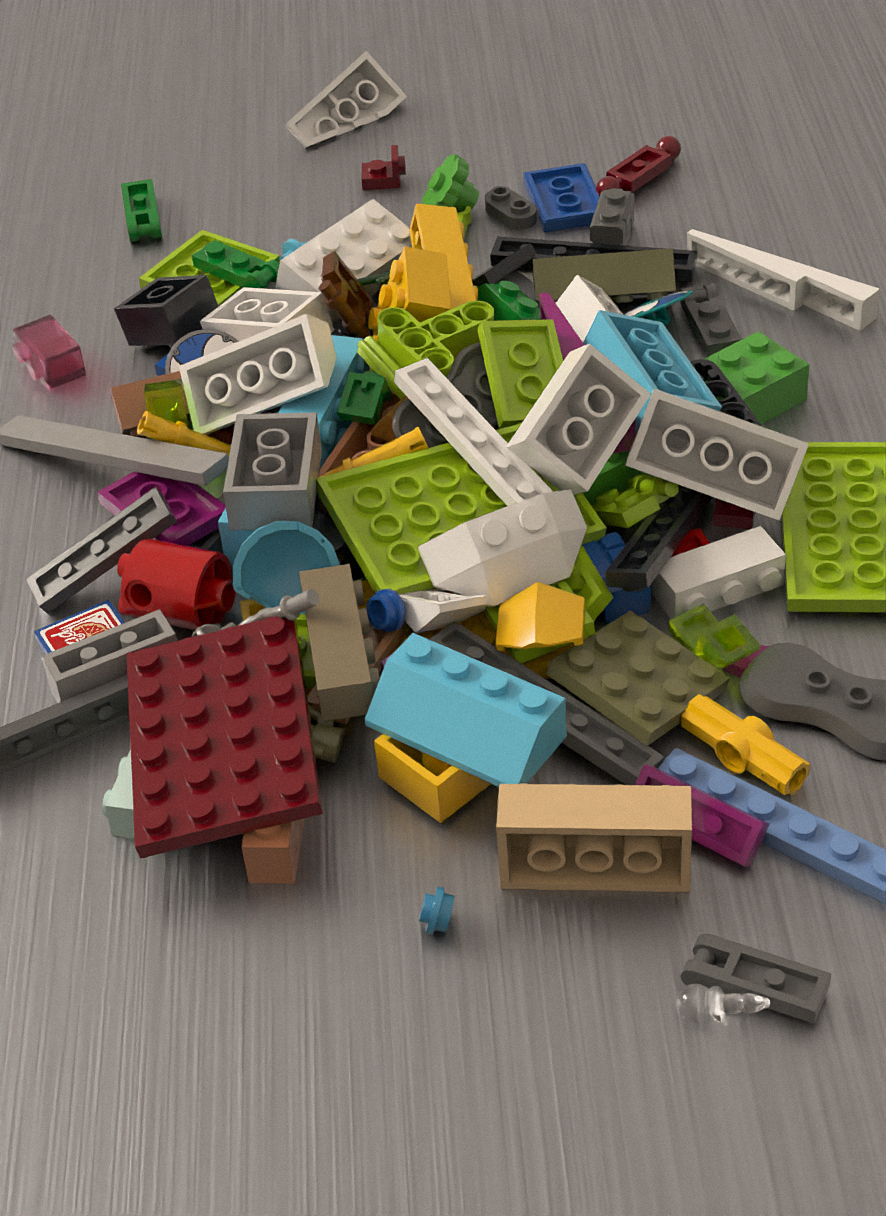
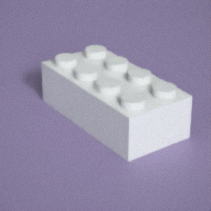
M372 199L281 259L275 289L320 292L318 288L322 283L323 257L333 251H336L357 279L388 272L391 269L392 262L399 260L404 246L412 247L409 233L410 228ZM374 283L364 285L363 287L372 296L381 289L382 285ZM327 307L332 323L341 318L336 311H331Z

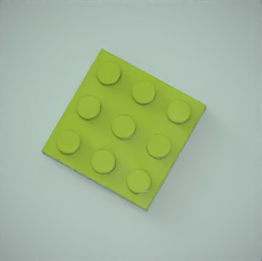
M201 230L139 277L140 288H144L155 279L161 277L207 275L218 306H220L241 290L242 287L193 267L192 255L205 247L206 244L216 240L266 262L274 259L280 263V256Z

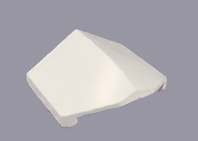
M438 588L399 594L405 604L404 620L415 633L447 627L454 621L462 622L485 611L487 605L486 595L468 597L445 593L444 590Z

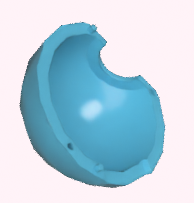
M275 521L257 528L242 542L233 563V587L237 593L248 600L252 599L265 608L280 606V601L284 596L294 597L302 593L299 571L338 566L340 563L333 545L318 530L299 521Z

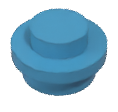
M437 886L434 895L425 893L419 922L427 923L425 932L427 934L433 935L434 930L443 933L447 931L455 895L444 893L443 887Z

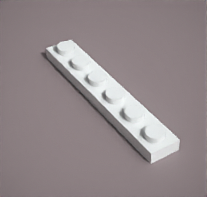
M428 358L395 371L394 383L507 506L542 493L553 492L528 464L506 448L508 443Z

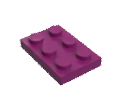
M132 472L98 491L100 504L112 514L117 515L156 487L164 495L177 522L153 539L185 546L191 545L218 529V521L226 508L225 504L198 484L138 472Z

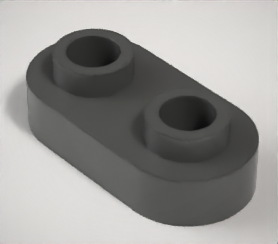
M496 186L485 194L486 212L507 227L523 230L531 228L536 224V206L506 186Z

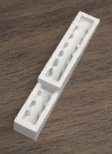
M692 229L687 232V250L697 251V267L793 311L802 305L807 306L859 331L877 319L880 296L879 288Z

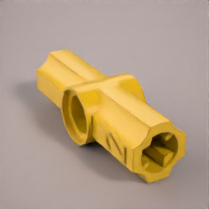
M700 694L689 701L685 712L681 715V726L713 747L719 761L731 772L740 774L747 770L783 795L788 794L789 796H793L801 789L803 782L810 773V763L776 742L771 729L758 717L748 716L745 719H741L707 696L703 697Z

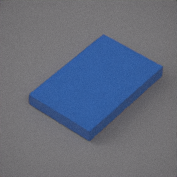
M585 163L523 173L524 185L531 202L536 206L537 216L544 233L591 225L600 196L596 192V186Z

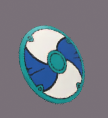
M694 291L678 292L654 299L623 315L633 317L644 316L645 319L662 322L666 327L670 324V317L667 314L666 307L689 297Z

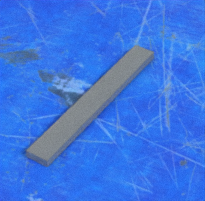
M21 415L16 416L0 428V445L204 486H207L225 472L229 461L227 453Z

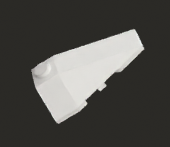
M366 51L288 121L285 127L306 149L386 117L407 96Z

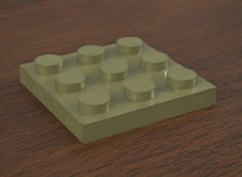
M631 610L598 630L596 634L584 639L583 644L573 646L550 660L546 673L646 746L681 723V715L685 712L689 701L700 694L703 697L707 696L714 700L726 691L730 680L727 675L713 667V665L701 659L678 641L672 639Z

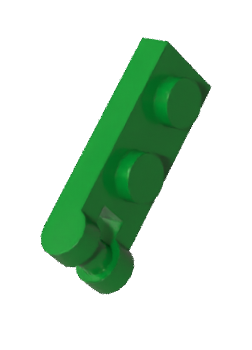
M152 179L122 183L121 189L130 243L140 241V238L152 236L153 239L162 238Z
M216 240L206 244L205 247L192 255L193 267L242 288L266 289L268 282L277 281L280 264L278 261L272 259L266 262Z

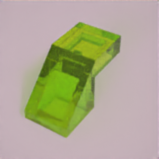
M704 603L669 621L667 630L673 638L711 665L725 668L758 651L760 648L758 641L735 614L719 622Z

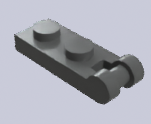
M715 283L703 285V289L693 290L694 293L680 301L681 307L707 357L742 340L719 297ZM692 287L682 288L679 290V292L689 291L693 289Z
M701 934L698 936L692 950L695 957L693 960L686 962L680 975L682 982L686 986L698 991H704L708 988L815 1024L830 987L831 973L712 934ZM721 962L724 963L725 966L724 968L715 966L714 964Z

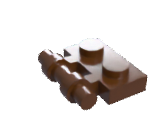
M333 251L323 257L322 283L318 289L324 296V303L331 311H336L342 318V325L347 332L353 333L357 338L365 339L370 335V331L365 325L368 324L370 311L374 308V300L336 251Z

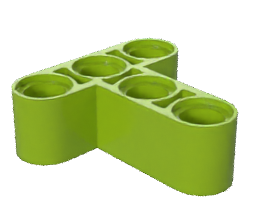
M470 301L423 322H419L403 308H386L378 314V343L402 368L428 358L447 377L458 354L466 347L480 343L477 331L481 321H494V309L487 302Z

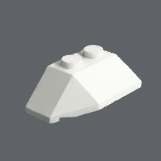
M571 489L547 492L467 521L420 545L418 550L434 587L468 597L486 595V606L492 608L536 582L552 585L569 578L587 526Z

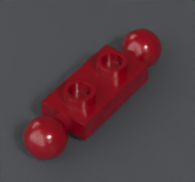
M665 136L657 142L656 149L645 145L608 170L606 177L600 179L597 183L596 192L600 196L604 190L618 188L633 193L671 166V161L680 155V142L673 136Z

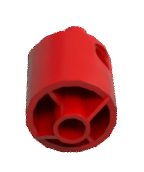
M148 538L141 540L132 549L130 554H122L118 561L117 573L119 577H122L118 609L122 615L139 618L160 609L170 626L195 631L198 627L205 624L221 623L226 612H229L234 604L236 591L233 587L232 565L228 557L220 552Z

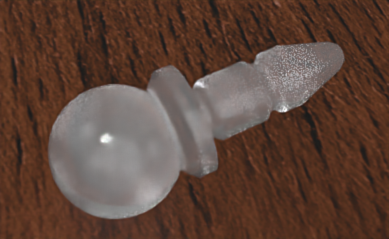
M701 984L685 986L680 990L676 998V1009L679 1016L692 1024L704 1023L710 1018L714 1022H721L725 1014H741L742 1012L752 1014L770 1006L768 998L753 993H744L743 995L740 993H724L721 986H712L709 989Z

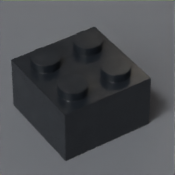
M207 275L157 278L116 306L114 311L129 346H144L146 349H150L159 345H169L172 348L183 336L197 330H202L200 321L219 306Z

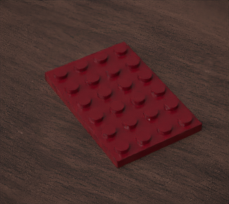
M274 616L127 653L134 842L140 859L323 814L296 620Z

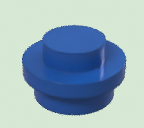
M382 589L377 591L368 600L366 606L368 620L374 628L391 632L398 630L403 625L405 604L396 591Z

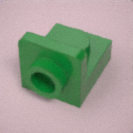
M365 371L363 374L349 372L337 409L339 418L376 425L383 401H391L393 394L386 378L371 371Z

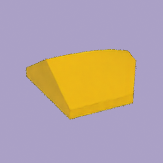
M536 582L499 604L496 633L497 650L505 651L506 647L518 649L542 648L573 642L574 646L583 644L584 597Z

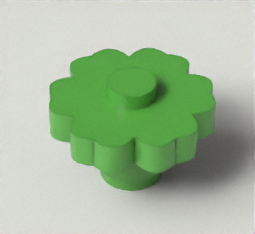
M452 154L444 160L442 166L437 167L428 182V190L422 198V204L456 207L457 213L463 212L466 206H470L471 210L474 208L479 198V191L474 188L473 183L466 180L469 175V164L466 163L465 159Z

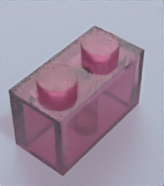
M51 314L13 329L16 343L12 344V349L16 359L20 364L25 363L31 377L34 380L39 379L47 390L86 375L80 346Z

